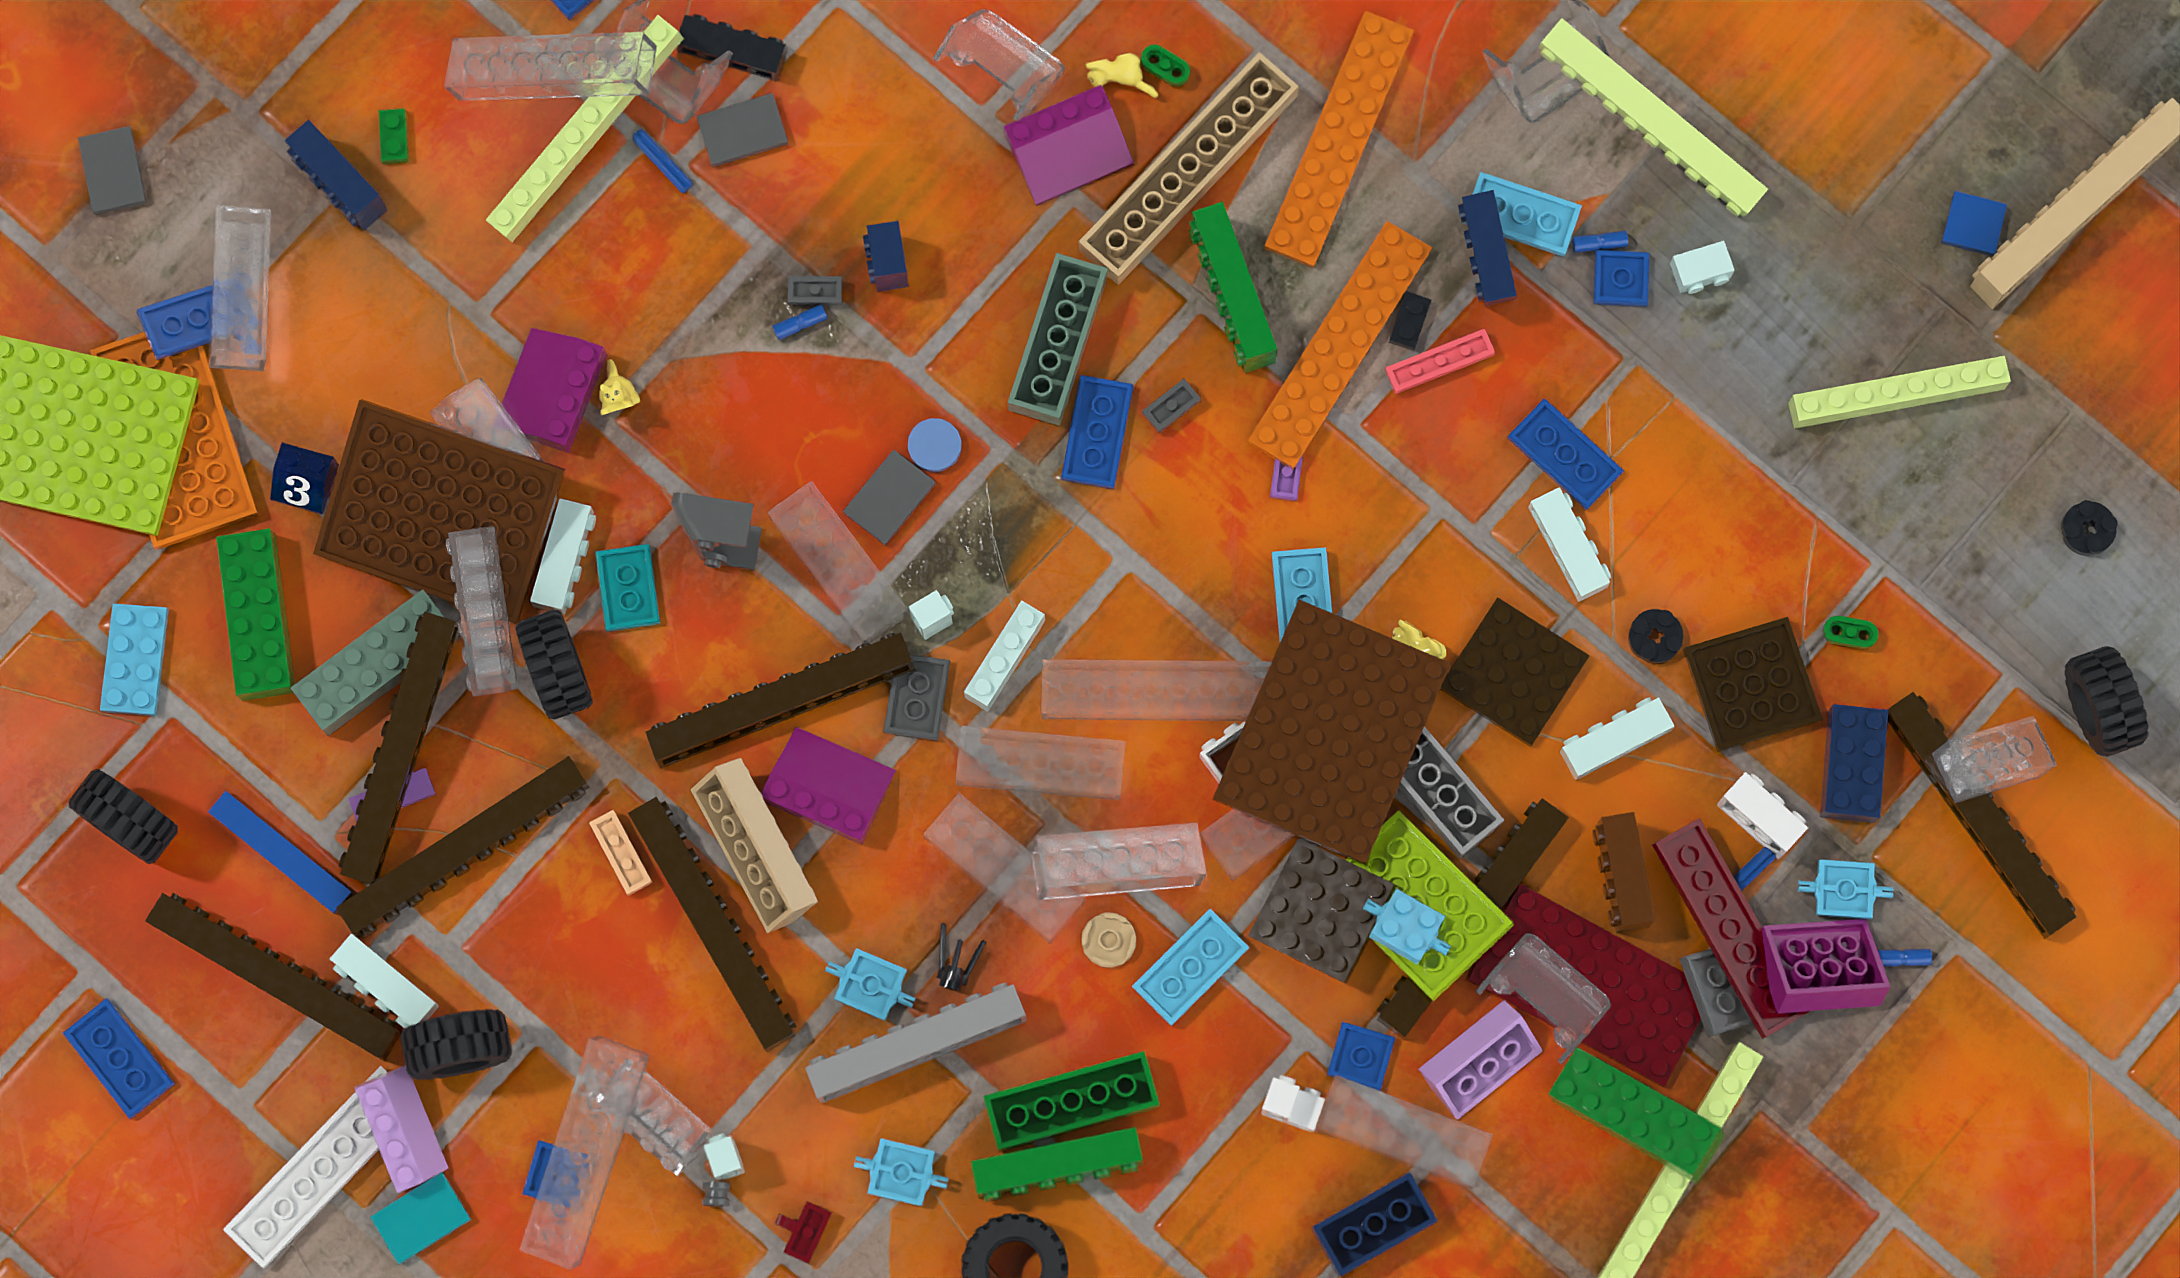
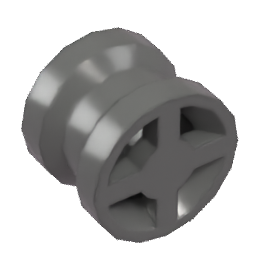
M703 1182L705 1197L702 1199V1206H730L727 1192L730 1190L731 1183Z

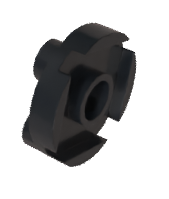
M2084 500L2072 506L2061 521L2063 540L2066 546L2082 556L2104 552L2111 546L2117 534V519L2107 507L2098 502ZM2092 523L2094 525L2093 528L2096 530L2095 534L2092 532L2088 535L2085 534V528L2082 524Z
M1650 609L1639 614L1632 622L1628 633V643L1633 654L1644 661H1648L1647 663L1662 664L1673 659L1682 647L1684 638L1683 629L1678 619L1670 611ZM1652 630L1662 633L1663 637L1660 638V643H1656L1655 640H1649L1648 636L1652 634Z

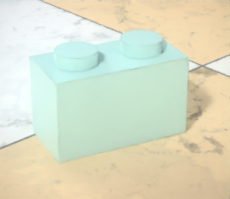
M1724 241L1675 255L1670 262L1680 293L1688 291L1689 294H1693L1703 290L1705 285L1713 283L1714 286L1725 284L1734 272V267Z
M937 590L909 606L911 619L924 640L953 624L951 616L954 614L953 606L945 594L940 596Z
M720 1134L708 1139L709 1144L704 1145L713 1175L719 1182L745 1173L735 1140L731 1136L727 1137L724 1134Z

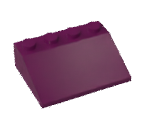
M1102 85L1003 126L1004 137L1036 206L1134 164Z
M531 328L493 427L569 453L607 357L604 347L580 338Z
M796 727L776 762L761 794L765 803L863 845L896 770Z
M1866 919L1765 925L1762 927L1769 989L1777 1013L1881 1006L1890 989V984Z

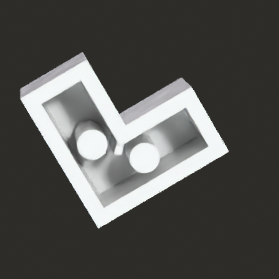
M1280 1075L1279 1079L1273 1077L1261 1115L1313 1133L1325 1101L1324 1098L1320 1097L1321 1092L1305 1087L1304 1091L1299 1090L1300 1087L1295 1085L1296 1080Z

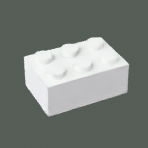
M1745 772L1717 803V806L1763 847L1769 848L1775 854L1776 859L1779 860L1808 829L1804 824L1806 821L1796 811L1791 813L1784 807L1785 802L1780 796L1774 792L1770 794L1763 788L1764 783L1756 775H1748Z

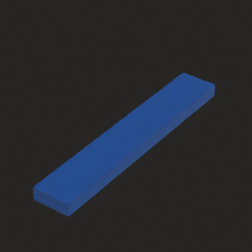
M227 791L222 794L208 811L332 913L336 914L338 911L336 907L351 896V891Z

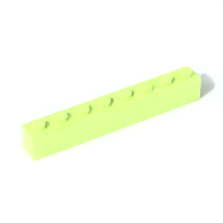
M2005 356L1795 394L1788 404L1795 429L2005 390L2011 380Z

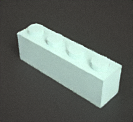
M1559 487L1532 500L1528 508L1578 602L1608 588L1611 574L1605 564H1600L1596 556L1598 555V550L1592 540L1588 541L1584 534L1586 528L1582 519L1579 516L1575 517L1571 510L1573 503L1566 492L1562 493Z
M559 498L530 600L533 607L548 611L553 609L559 610L564 615L566 609L572 607L575 593L571 591L574 582L578 583L581 576L582 567L579 566L581 556L585 557L588 551L589 541H586L588 531H593L596 523V515H593L594 511L591 506Z
M1021 600L965 689L964 696L967 700L987 712L990 710L1044 624L1045 614Z
M1650 697L1640 701L1635 705L1637 709L1630 713L1623 710L1611 717L1613 721L1606 725L1600 722L1588 729L1589 734L1581 738L1575 735L1563 742L1565 746L1562 747L1560 753L1575 781L1672 731L1674 724L1659 697L1653 701Z
M350 934L330 958L336 964L332 968L344 979L348 975L356 981L354 987L365 996L369 992L377 998L375 1004L385 1013L392 1010L399 1016L395 1021L403 1028H408L412 1024L428 1020L439 1007L438 1004L353 934Z

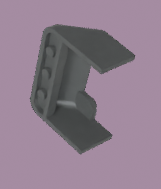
M673 493L671 506L677 520L699 558L705 561V566L720 568L721 565L755 570L762 527L750 525L754 504L687 493Z

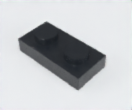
M1406 291L1389 343L1415 351L1432 299Z

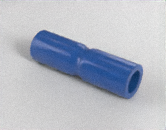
M1627 231L1572 237L1574 253L1599 250L1601 248L1628 247Z
M820 304L772 327L777 339L781 340L799 332L803 328H808L828 318L823 306Z
M1931 949L1877 950L1883 967L1932 964Z

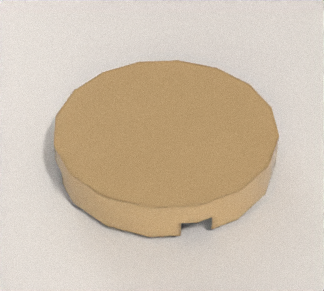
M1103 913L1095 916L1086 924L1082 932V947L1085 955L1092 963L1104 968H1114L1123 965L1131 958L1136 948V934L1133 926L1125 917L1117 913Z

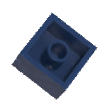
M899 221L867 225L868 234L863 235L866 258H872V260L867 261L870 283H876L877 292L909 287Z

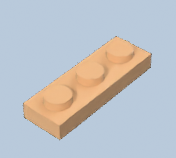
M614 810L589 822L628 896L652 883Z

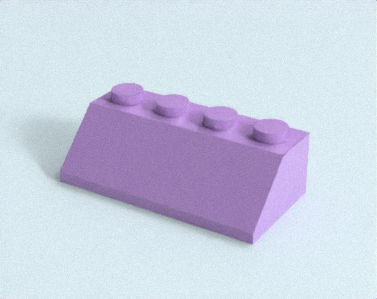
M1504 1000L1420 1067L1419 1071L1430 1088L1458 1120L1543 1050L1522 1016Z
M406 1065L354 1086L397 1193L420 1184L448 1169L414 1082L407 1073Z

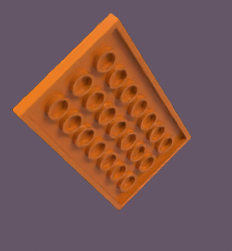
M142 332L90 350L92 356L200 380L158 536L150 535L155 550L259 515L203 345L156 360L146 334Z

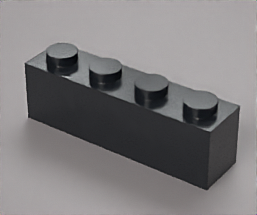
M693 14V16L684 15L679 30L684 39L676 47L679 53L776 82L779 80L788 54L786 44H783V41L778 38L768 37L766 39L748 29L739 31L733 29V26L728 23L718 22L716 24L709 22L707 18L698 14Z

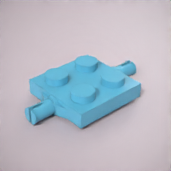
M1818 860L1815 882L1798 881V892L1814 893L1816 916L1872 919L1873 904L1876 897L1893 898V893H1889L1893 892V887L1877 886L1874 878L1875 863Z
M1396 889L1390 901L1383 907L1369 898L1363 907L1364 910L1377 916L1376 925L1369 937L1417 965L1424 953L1430 950V948L1446 956L1451 945L1436 938L1438 936V929L1445 916Z
M857 948L851 961L845 968L829 961V967H826L825 972L840 977L839 988L834 1000L882 1021H886L890 1009L896 1002L910 1008L913 1007L916 997L901 992L902 982L907 973L906 969Z
M880 1139L878 1152L873 1160L856 1156V1161L866 1164L854 1163V1168L870 1171L871 1180L868 1194L917 1206L923 1205L925 1193L930 1185L946 1189V1183L949 1180V1177L933 1174L932 1164L935 1151L885 1139Z

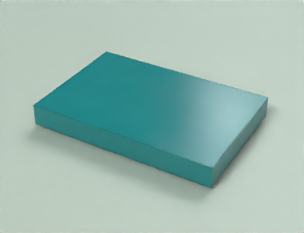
M643 544L596 551L606 632L659 625L660 617L650 545Z
M440 1172L370 1216L399 1265L471 1220L443 1172Z

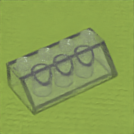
M478 378L449 394L429 412L439 426L543 461L482 378Z
M631 1057L624 1062L604 1086L595 1102L604 1114L611 1116L619 1123L624 1132L631 1134L640 1142L644 1150L651 1152L661 1161L664 1168L672 1171L677 1176L699 1156L712 1133V1130Z

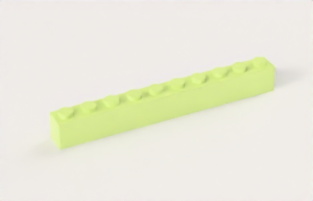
M657 15L488 216L486 221L513 242L684 39L681 34Z
M1562 18L1538 46L1542 50L1540 52L1546 60L1551 63L1553 61L1557 62L1562 67L1561 71L1572 80L1576 78L1583 84L1581 86L1587 94L1592 97L1598 96L1604 101L1602 105L1613 114L1617 112L1624 118L1623 123L1631 130L1635 131L1638 129L1645 135L1643 139L1654 148L1658 146L1662 149L1668 161L1674 165L1679 163L1686 169L1685 174L1695 182L1698 180L1706 186V192L1715 199L1720 197L1727 203L1726 208L1734 215L1746 216L1768 190L1767 187Z
M1737 1043L1695 1113L1722 1128L1763 1056L1742 1043ZM1665 1165L1662 1167L1597 1278L1634 1277L1690 1179Z

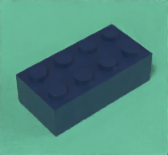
M309 119L284 140L289 147L286 152L292 158V162L300 171L304 170L309 176V180L318 190L322 188L329 202L336 209L339 207L344 214L343 216L353 227L358 225L365 231L388 211L375 189Z
M1494 190L1462 197V204H1458L1461 223L1467 222L1468 230L1464 231L1467 249L1472 248L1474 256L1469 257L1472 274H1478L1480 283L1475 284L1478 301L1484 300L1485 306L1517 299Z
M1833 704L1828 710L1820 817L1875 823L1880 819L1888 710Z
M1408 1172L1314 1225L1311 1230L1338 1278L1432 1226L1438 1220L1411 1172Z

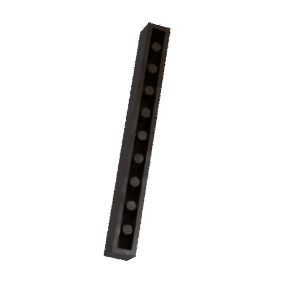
M424 612V615L419 616L416 622L415 631L418 633L415 642H411L407 650L406 657L409 658L406 669L403 668L398 678V684H401L398 695L394 694L389 709L392 710L390 720L385 721L381 731V736L384 739L381 747L376 748L373 756V763H376L373 773H369L365 780L364 789H367L364 800L361 799L356 808L358 819L356 826L352 825L348 833L347 841L350 844L347 852H343L339 861V867L342 868L340 875L368 884H373L379 879L461 624L460 622L429 612Z
M890 633L873 644L864 643L857 646L855 651L847 654H835L830 657L829 661L824 663L809 664L803 671L795 674L786 673L780 676L779 680L769 684L766 682L760 683L749 692L734 693L727 698L728 700L718 704L716 702L706 704L700 711L683 713L677 716L676 720L669 723H657L651 727V730L645 731L654 758L661 769L914 671L915 667L902 634Z
M1913 691L1887 709V722L2040 934L2046 939L2077 917L2074 913L2076 911L2074 905L2068 898L2061 896L2057 890L2059 886L2056 880L2051 875L2047 876L2041 868L2043 864L2040 858L2034 852L2030 853L2024 845L2026 844L2024 836L2018 830L2014 831L2009 824L2010 818L2003 808H1998L1992 799L1994 797L1990 789L1986 785L1982 786L1979 783L1974 767L1969 762H1964L1959 755L1961 751L1958 745L1953 740H1948L1943 733L1945 729L1942 723L1937 718H1932L1927 711L1929 707L1926 701L1920 695L1916 696Z
M568 756L337 906L336 909L355 937L359 938L362 936L366 938L377 931L376 926L386 921V923H389L401 915L399 911L409 906L412 908L424 900L423 896L431 890L435 893L447 885L446 881L454 875L460 877L471 869L469 866L477 860L483 862L494 854L493 850L501 845L506 847L517 839L516 835L524 830L529 832L540 824V819L547 815L552 817L563 809V804L570 800L575 802L585 796V790L590 787L572 759Z
M656 796L630 811L628 814L765 1051L769 1052L796 1036L792 1029L797 1026L789 1012L783 1015L778 1006L783 1003L775 989L769 991L765 984V981L769 980L764 969L761 965L755 967L751 960L755 956L747 941L742 944L737 934L741 933L739 926L734 918L728 920L723 912L728 907L721 895L714 896L710 887L714 883L707 871L701 873L696 864L701 861L693 847L687 850L683 843V840L687 838L679 824L674 826L669 819L673 813L666 801L660 803Z
M1543 798L1538 804L1534 801L1530 804L1524 813L1527 819L1522 825L1515 824L1507 835L1511 838L1506 847L1500 845L1491 857L1495 860L1489 869L1484 866L1475 878L1479 882L1476 887L1500 910L1569 818ZM1402 975L1393 987L1397 991L1391 1000L1386 997L1376 1011L1380 1013L1377 1020L1404 1040L1432 1000L1409 977L1406 978Z
M164 893L161 894L145 922L385 1062L402 1034L395 1029L398 1025L396 1022L386 1016H383L381 1020L372 1015L374 1010L362 1002L358 1006L349 1002L351 996L336 988L335 992L325 988L327 982L314 974L311 979L301 974L304 970L302 967L291 961L287 965L278 960L281 955L267 947L264 951L255 947L257 941L249 936L242 934L239 938L231 933L234 928L219 920L215 924L208 919L210 914L196 906L194 910H191L185 906L187 900L177 894L172 893L170 897Z

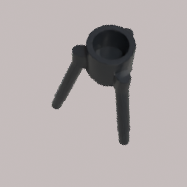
M942 923L939 970L937 978L940 979L939 986L960 991L961 985L966 986L968 977L986 941L981 940L962 974L963 969L957 967L963 941L959 939L952 964L947 965L945 970L946 924Z

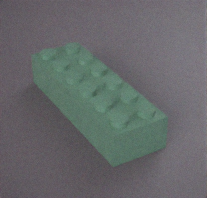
M1056 253L1008 400V411L1060 426L1108 278V268Z
M424 590L418 592L291 687V690L327 736L331 735L398 685L400 672L403 668L406 669L409 658L406 657L408 647L411 642H415L418 633L415 631V625L419 616H423L424 612H429L444 617Z

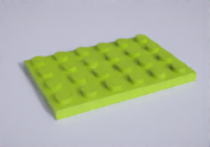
M1399 810L1382 825L1366 865L1350 858L1346 859V861L1396 885L1394 892L1398 889L1445 916L1438 929V936L1436 938L1451 945L1446 956L1430 948V950L1424 953L1417 965L1373 940L1432 1001L1439 997L1514 926L1513 922Z

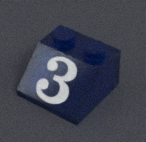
M282 442L273 467L270 500L322 515L339 466L338 462L333 456Z

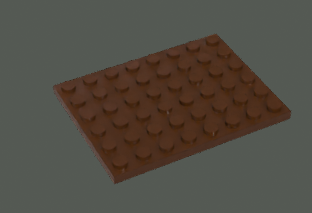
M361 399L358 402L313 554L419 591L424 590L427 594L517 624L520 620L566 469Z
M1299 599L1213 800L1366 865L1451 663Z

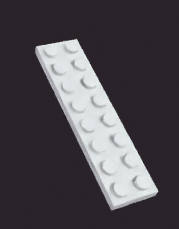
M380 1066L367 1081L388 1072ZM356 1092L223 1229L262 1268L265 1269L379 1150Z

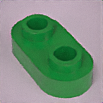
M1155 44L1147 46L1142 51L1141 64L1152 75L1174 87L1182 86L1189 80L1190 67L1185 60L1162 46ZM1156 57L1159 59V62L1152 64L1149 60ZM1174 71H1179L1182 75L1180 77H1174L1172 73Z
M1844 616L1830 617L1823 626V636L1829 643L1858 649L1872 647L1879 635L1877 627L1872 622ZM1838 627L1841 631V634L1834 635L1832 633V628ZM1859 632H1865L1868 636L1867 640L1860 639Z

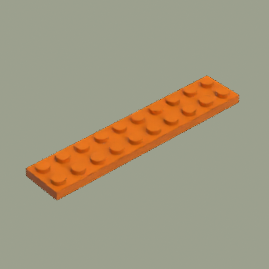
M1368 11L1364 12L1264 249L1314 269L1414 34L1413 29Z
M1389 221L1385 222L1249 437L1248 444L1273 459L1280 461L1283 465L1292 468V470L1295 469L1433 247Z

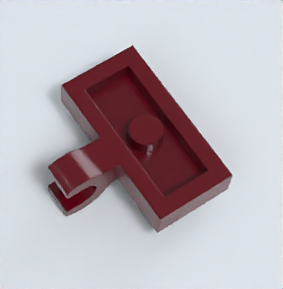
M806 1201L798 1221L779 1213L775 1225L792 1232L783 1253L809 1264L832 1212Z

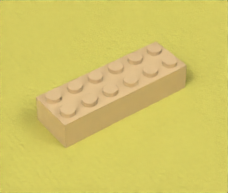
M738 758L712 769L691 789L693 796L766 932L769 933L792 924L818 902L813 889L809 886L800 865L789 848L788 842L781 834L775 818L767 808L761 792L758 791L742 759Z

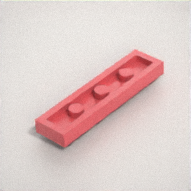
M1484 328L1385 367V372L1394 393L1397 394L1494 356L1495 351Z

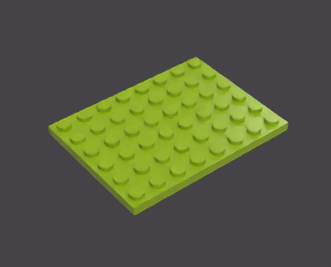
M0 335V501L158 536L200 380Z

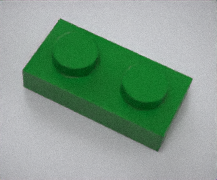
M406 109L378 110L382 164L409 162Z

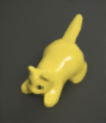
M1132 53L1119 55L1113 62L1104 59L1086 64V67L1091 70L1088 72L1087 78L1095 87L1103 86L1109 81L1134 86L1154 98L1158 97L1157 91L1142 81L1141 60Z
M609 359L606 368L607 380L600 385L599 399L602 402V415L640 403L639 395L635 391L632 382L619 376L614 361Z
M1399 620L1398 624L1400 627L1394 628L1392 639L1440 659L1446 657V648L1442 643L1430 637L1424 638L1422 631L1406 620Z

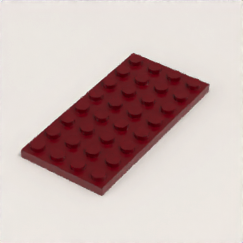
M1520 884L1504 912L1513 922L1514 926L1479 958L1467 981L1664 1088L1701 1019L1685 973Z

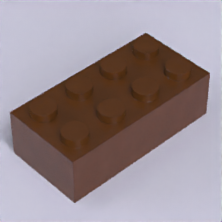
M1629 812L1601 817L1595 826V830H1592L1595 846H1600L1601 856L1598 857V866L1600 873L1605 872L1606 883L1603 884L1605 900L1610 899L1611 910L1608 911L1610 926H1615L1616 933L1649 928L1655 921L1635 813Z

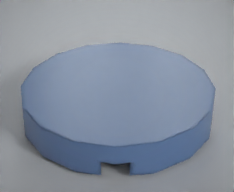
M930 418L920 422L913 428L908 438V451L911 459L919 468L927 472H941L957 462L961 454L962 442L958 430L951 423L943 419Z

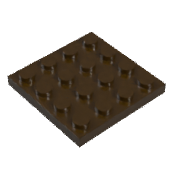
M1497 597L1446 675L1440 690L1531 747L1590 655Z
M1788 617L1683 649L1717 752L1823 720Z
M1298 838L1248 936L1347 984L1370 939V933L1376 925L1377 916L1364 910L1363 907L1368 898L1383 907L1389 902L1396 885Z

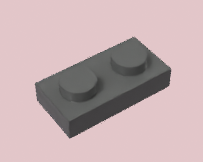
M788 276V305H842V276Z
M1182 379L1145 408L1142 414L1160 434L1197 405L1201 398L1188 382Z

